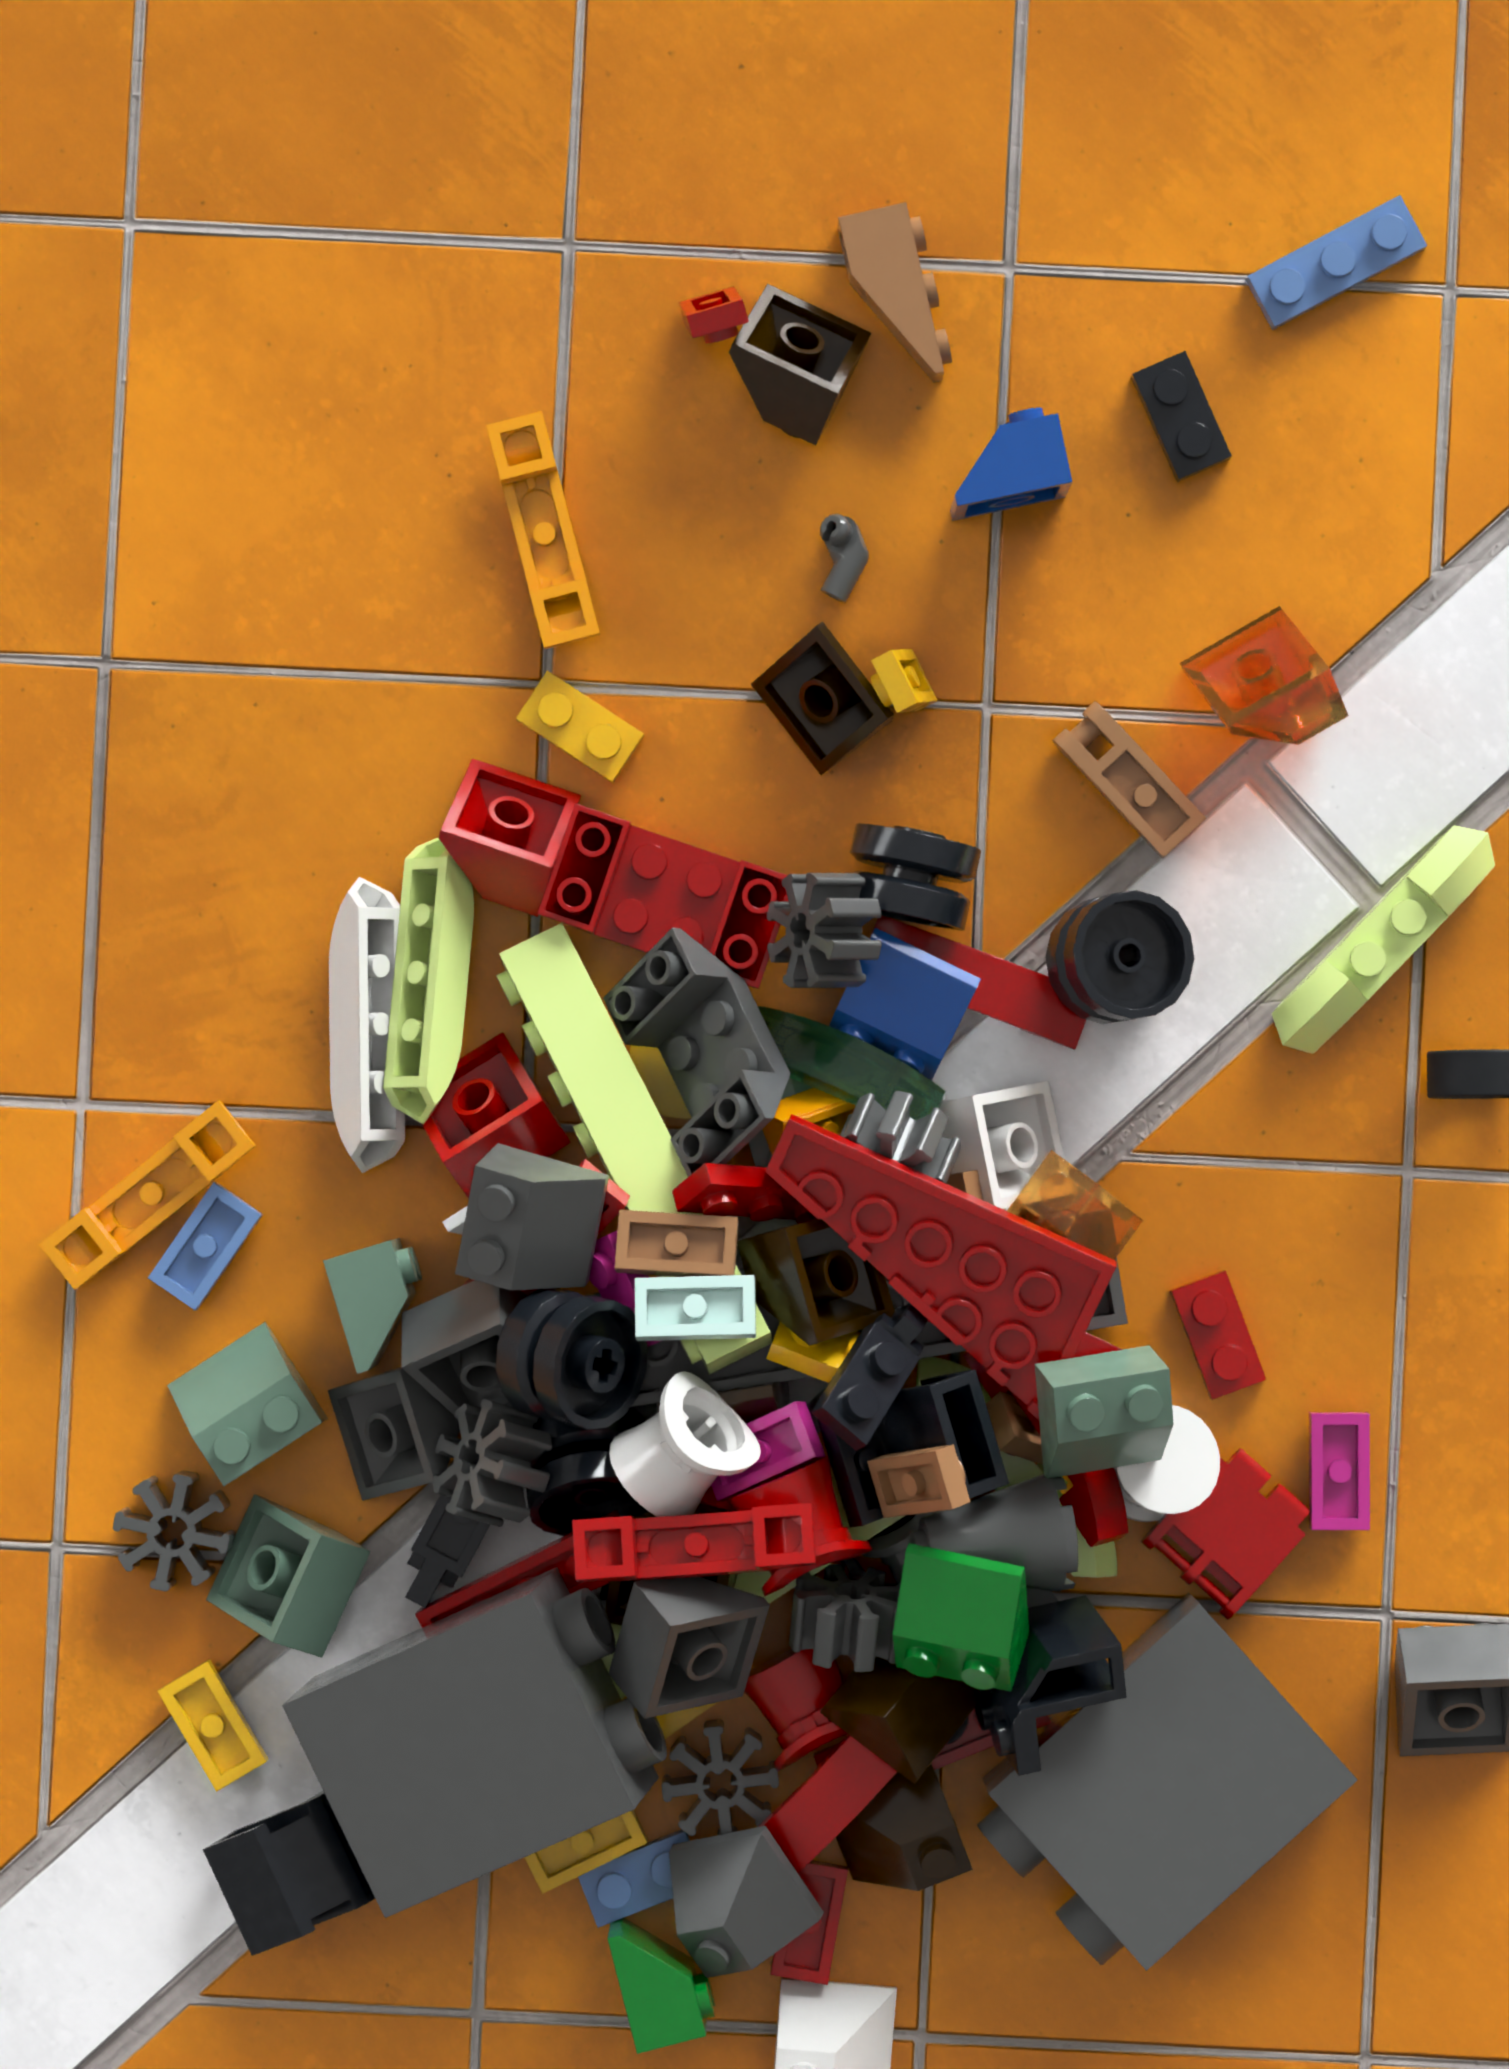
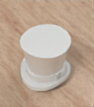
M684 1371L675 1374L665 1385L660 1399L659 1413L644 1423L615 1436L610 1444L609 1455L614 1472L627 1492L650 1513L657 1517L694 1514L705 1492L718 1475H734L747 1470L757 1462L761 1450L758 1440L751 1429L718 1393L696 1375Z
M1172 1405L1174 1425L1161 1460L1114 1468L1123 1494L1128 1519L1139 1522H1153L1160 1520L1164 1514L1187 1512L1199 1506L1209 1497L1214 1489L1220 1472V1454L1217 1442L1208 1426L1191 1411Z

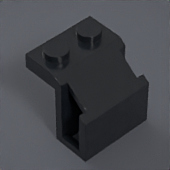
M975 1369L920 1380L921 1386L901 1389L868 1444L857 1451L817 1418L850 1528L864 1526L883 1518L867 1461L885 1454L954 1444L958 1460L965 1471V1484L969 1498L1009 1484Z
M1086 1595L1028 1608L1029 1636L1011 1692L991 1688L981 1690L982 1695L975 1696V1713L981 1730H989L991 1732L997 1755L999 1757L1006 1756L1018 1776L1041 1771L1036 1727L1037 1717L1127 1698L1121 1643Z
M324 1791L301 1804L236 1829L203 1849L252 1956L303 1937L316 1930L314 1925L353 1911L375 1899Z

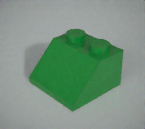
M908 1543L893 1629L896 1667L906 1669L920 1677L940 1676L963 1681L976 1689L988 1690L996 1688L1011 1692L1029 1636L1025 1567Z
M625 1918L611 1922L607 1939L637 2054L705 2037L707 2018L715 2017L713 2008L715 2000L709 1978H706L703 1973H696L693 1958Z

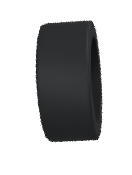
M1509 1049L1429 1051L1427 1053L1428 1098H1509Z

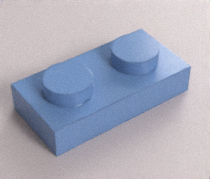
M213 1182L150 1273L148 1279L195 1311L198 1310L264 1214L219 1183Z
M681 1829L650 1841L578 1877L597 1928L673 1899L669 1851L673 1844L690 1841L686 1832Z

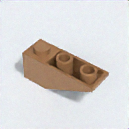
M905 202L838 217L837 229L850 285L933 383L942 381L944 375L943 365L952 363V357L946 330L935 331L930 309L939 307V298L933 273L922 274L918 252L927 250L920 216L910 218L907 203Z

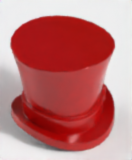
M829 1456L727 1499L735 1511L752 1510V1507L799 1503L813 1504L816 1564L769 1570L771 1577L761 1588L764 1597L783 1589L796 1578L817 1567L854 1558L873 1550L868 1541L852 1540L848 1527H843L832 1483Z
M790 1649L751 1669L745 1687V1694L755 1703L778 1734L776 1740L783 1750L774 1762L778 1772L797 1762L821 1745L848 1734L820 1713L823 1706L844 1682L837 1660L835 1659L832 1662L831 1668L814 1665L812 1663L813 1649H805L800 1652H794Z

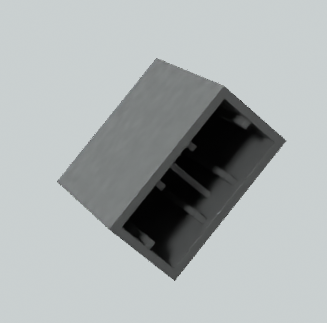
M558 1567L316 1675L282 1705L385 1918L634 1810L659 1778L653 1765L664 1761L667 1756L666 1742L656 1716L644 1719L628 1698L621 1700L602 1658L613 1654L616 1647L614 1632L607 1613L597 1596L590 1589L582 1588L570 1594Z
M1187 1593L1122 1652L1127 1698L1053 1714L1049 1718L1050 1724L1037 1729L1041 1771L1018 1776L1007 1757H1005L983 1777L988 1794L998 1806L977 1824L978 1828L1001 1856L1023 1878L1046 1858L1076 1891V1894L1055 1913L1071 1934L1100 1965H1104L1125 1946L1147 1971L1358 1781L1190 1593Z

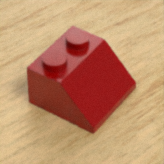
M503 1032L459 1059L449 1087L431 1116L423 1125L442 1162L468 1199L475 1165L497 1143L549 1157L571 1143L551 1107Z

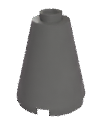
M1042 1474L972 1499L970 1503L955 1509L933 1513L920 1518L918 1530L910 1532L909 1543L1023 1566L1025 1567L1026 1588L1059 1592L1061 1590L1073 1589L1075 1583L1066 1577V1573L1078 1572V1539L1072 1505L1060 1506L1056 1491L1067 1489L1062 1477L1047 1479Z

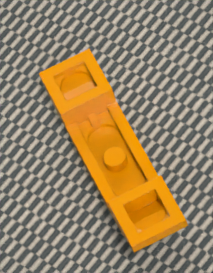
M542 411L486 425L544 649L600 635Z
M218 1100L174 1135L170 1142L93 1204L82 1209L42 1241L39 1246L72 1288L76 1290L189 1203L256 1145L224 1104Z

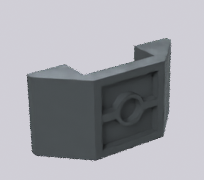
M671 928L603 999L625 1045L658 1048L692 1117L670 1139L689 1177L704 1163L727 1164L774 1118L791 1073L745 980L682 929Z

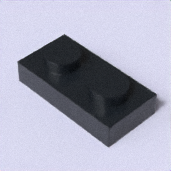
M1186 351L1132 374V382L1177 482L1223 463L1232 457Z

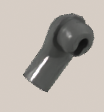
M832 514L826 517L820 526V536L824 540L834 563L821 591L835 600L846 603L868 562L869 552L859 526L855 521L841 514Z

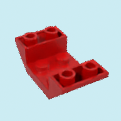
M575 803L537 914L648 953L671 928H680L742 977L747 986L759 989L769 961L767 945L775 943L781 925L777 921L767 920L769 904L771 901H788L786 889L782 887V880L788 875L744 860L739 862L633 826L629 821Z

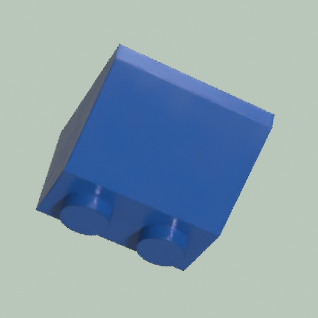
M1030 408L1008 415L1009 422L999 426L957 490L950 509L952 521L1066 497L1072 484V477L1058 413L1044 416L1042 408Z
M875 928L870 939L880 940L882 943L879 959L859 960L862 973L866 975V982L859 987H846L825 1035L837 1040L842 1048L851 1053L865 1054L888 1065L895 1074L902 1078L919 1080L930 1086L981 979Z

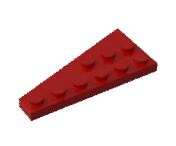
M791 1114L765 1172L813 1216L827 1223L849 1243L848 1247L863 1261L867 1260L889 1280V1285L956 1346L961 1345L987 1369L986 1373L1002 1387L1005 1385L1027 1405V1410L1039 1420L1035 1364L1074 1357L1116 1269L1117 1261Z

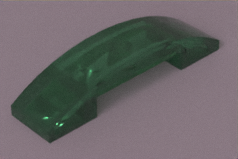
M758 1006L791 1073L789 1078L854 1105L857 1104L860 1097L867 1093H872L875 1095V1100L885 1110L895 1091L910 1093L914 1097L910 1105V1118L916 1121L931 1114L933 1108H940L946 1096L945 1090L917 1070L881 1049L820 1022L788 1012Z

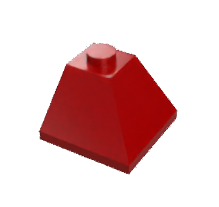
M472 758L440 830L438 839L483 899L538 917L537 913L575 803L579 804L581 795Z

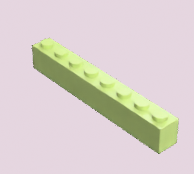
M560 923L499 953L505 969L504 972L496 975L511 1007L520 1002L522 1003L531 1021L521 1026L535 1055L538 1057L547 1052L556 1072L548 1075L547 1078L562 1107L572 1103L582 1122L573 1126V1130L587 1158L598 1154L607 1171V1175H609V1179L630 1195L625 1207L626 1210L703 1215V1213L677 1212L672 1190L688 1178L670 1140L672 1137L563 924ZM736 1265L735 1275H741ZM659 1275V1277H676V1276H660V1275ZM756 1304V1338L680 1340L691 1364L702 1360L710 1375L772 1344V1336Z

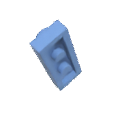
M1401 195L1248 275L1245 281L1271 329L1274 330L1423 251L1427 244Z

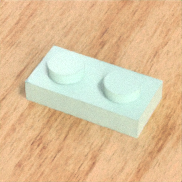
M755 1276L635 1278L636 1340L756 1338Z

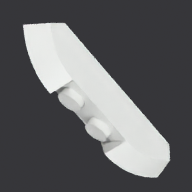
M359 877L343 899L335 919L330 941L329 1040L330 1094L335 1123L347 1152L360 1171L364 1173L395 1157L405 1141V1113L392 1106L383 1089L400 904L391 892Z

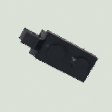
M910 1303L903 1307L898 1306L891 1318L883 1313L873 1323L864 1327L812 1410L814 1416L855 1451L868 1444L920 1359L918 1356L921 1354L924 1346L915 1338L922 1332L928 1319Z
M443 1495L439 1496L411 1548L413 1553L407 1562L408 1565L418 1569L419 1572L405 1598L424 1608L430 1602L440 1582L453 1588L458 1578L463 1577L490 1527V1524L447 1512L446 1505L450 1503L451 1498Z

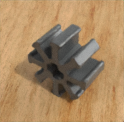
M808 872L807 874H789L782 880V887L786 889L788 901H771L767 920L777 921L786 927V935L776 943H769L767 950L771 962L789 963L787 974L783 976L784 984L790 988L859 987L866 982V975L862 973L859 960H878L882 943L880 940H871L863 935L862 926L872 918H880L881 909L878 899L859 898L861 887L865 885V879L857 873Z
M901 1091L893 1093L886 1110L875 1100V1095L872 1093H867L859 1098L853 1113L848 1115L840 1136L947 1184L961 1150V1141L958 1137H953L952 1139L942 1137L949 1121V1117L944 1112L935 1107L932 1109L931 1114L916 1121L910 1118V1105L914 1097L910 1093Z
M482 1399L480 1404L482 1408L463 1404L454 1413V1417L459 1422L461 1439L441 1434L435 1449L436 1454L454 1458V1464L440 1476L435 1475L433 1477L434 1492L451 1498L450 1503L446 1505V1511L453 1515L498 1527L503 1526V1519L521 1523L530 1515V1509L526 1507L523 1487L544 1492L549 1481L550 1474L548 1472L530 1467L531 1462L541 1453L552 1449L550 1433L533 1428L534 1423L538 1421L537 1417L525 1414L511 1406L487 1399Z
M182 1470L173 1476V1481L176 1485L171 1505L157 1486L158 1478L156 1476H151L133 1488V1493L141 1496L153 1517L133 1513L129 1507H125L115 1514L113 1522L114 1531L128 1529L147 1533V1542L134 1550L128 1548L118 1555V1559L126 1571H132L139 1566L140 1560L151 1552L155 1551L157 1554H160L156 1577L150 1582L152 1589L168 1591L176 1585L177 1581L173 1576L178 1556L192 1575L191 1583L194 1586L207 1580L216 1572L214 1566L208 1565L196 1544L216 1548L220 1554H225L232 1548L236 1535L234 1530L221 1532L202 1528V1519L215 1511L221 1513L230 1507V1501L222 1490L211 1494L209 1497L210 1501L198 1509L194 1510L189 1507L193 1484L199 1480L198 1473ZM166 1516H172L173 1523L179 1519L186 1523L188 1529L181 1535L185 1544L177 1545L176 1538L168 1543L163 1538L161 1532L168 1527L165 1519Z
M830 1564L825 1567L824 1579L812 1576L810 1572L796 1578V1587L793 1594L789 1646L794 1652L813 1649L812 1663L823 1668H831L832 1662L840 1655H848L854 1663L855 1672L873 1671L875 1656L886 1659L891 1664H896L893 1629L901 1583L894 1586H885L886 1572L872 1567L867 1568L866 1574L858 1581L850 1580L845 1573L844 1564Z
M721 1719L709 1720L704 1723L703 1733L705 1736H708L710 1756L704 1758L686 1744L684 1736L678 1737L671 1746L670 1759L672 1761L678 1759L697 1774L671 1778L670 1775L666 1774L662 1779V1795L665 1802H670L672 1797L698 1794L697 1800L687 1813L682 1812L679 1815L678 1826L688 1835L694 1836L696 1834L697 1824L710 1808L718 1809L720 1828L717 1835L738 1831L737 1827L733 1826L730 1808L735 1804L755 1819L757 1827L771 1814L770 1802H761L745 1789L747 1787L771 1785L772 1788L779 1786V1773L774 1765L775 1761H770L768 1766L743 1769L744 1763L754 1750L762 1748V1736L751 1727L745 1729L743 1740L731 1755L723 1753L721 1734L724 1730V1722ZM725 1769L733 1773L731 1775V1785L736 1786L731 1792L724 1788L719 1789L716 1794L709 1791L711 1779L710 1777H705L707 1773L712 1771L719 1775Z

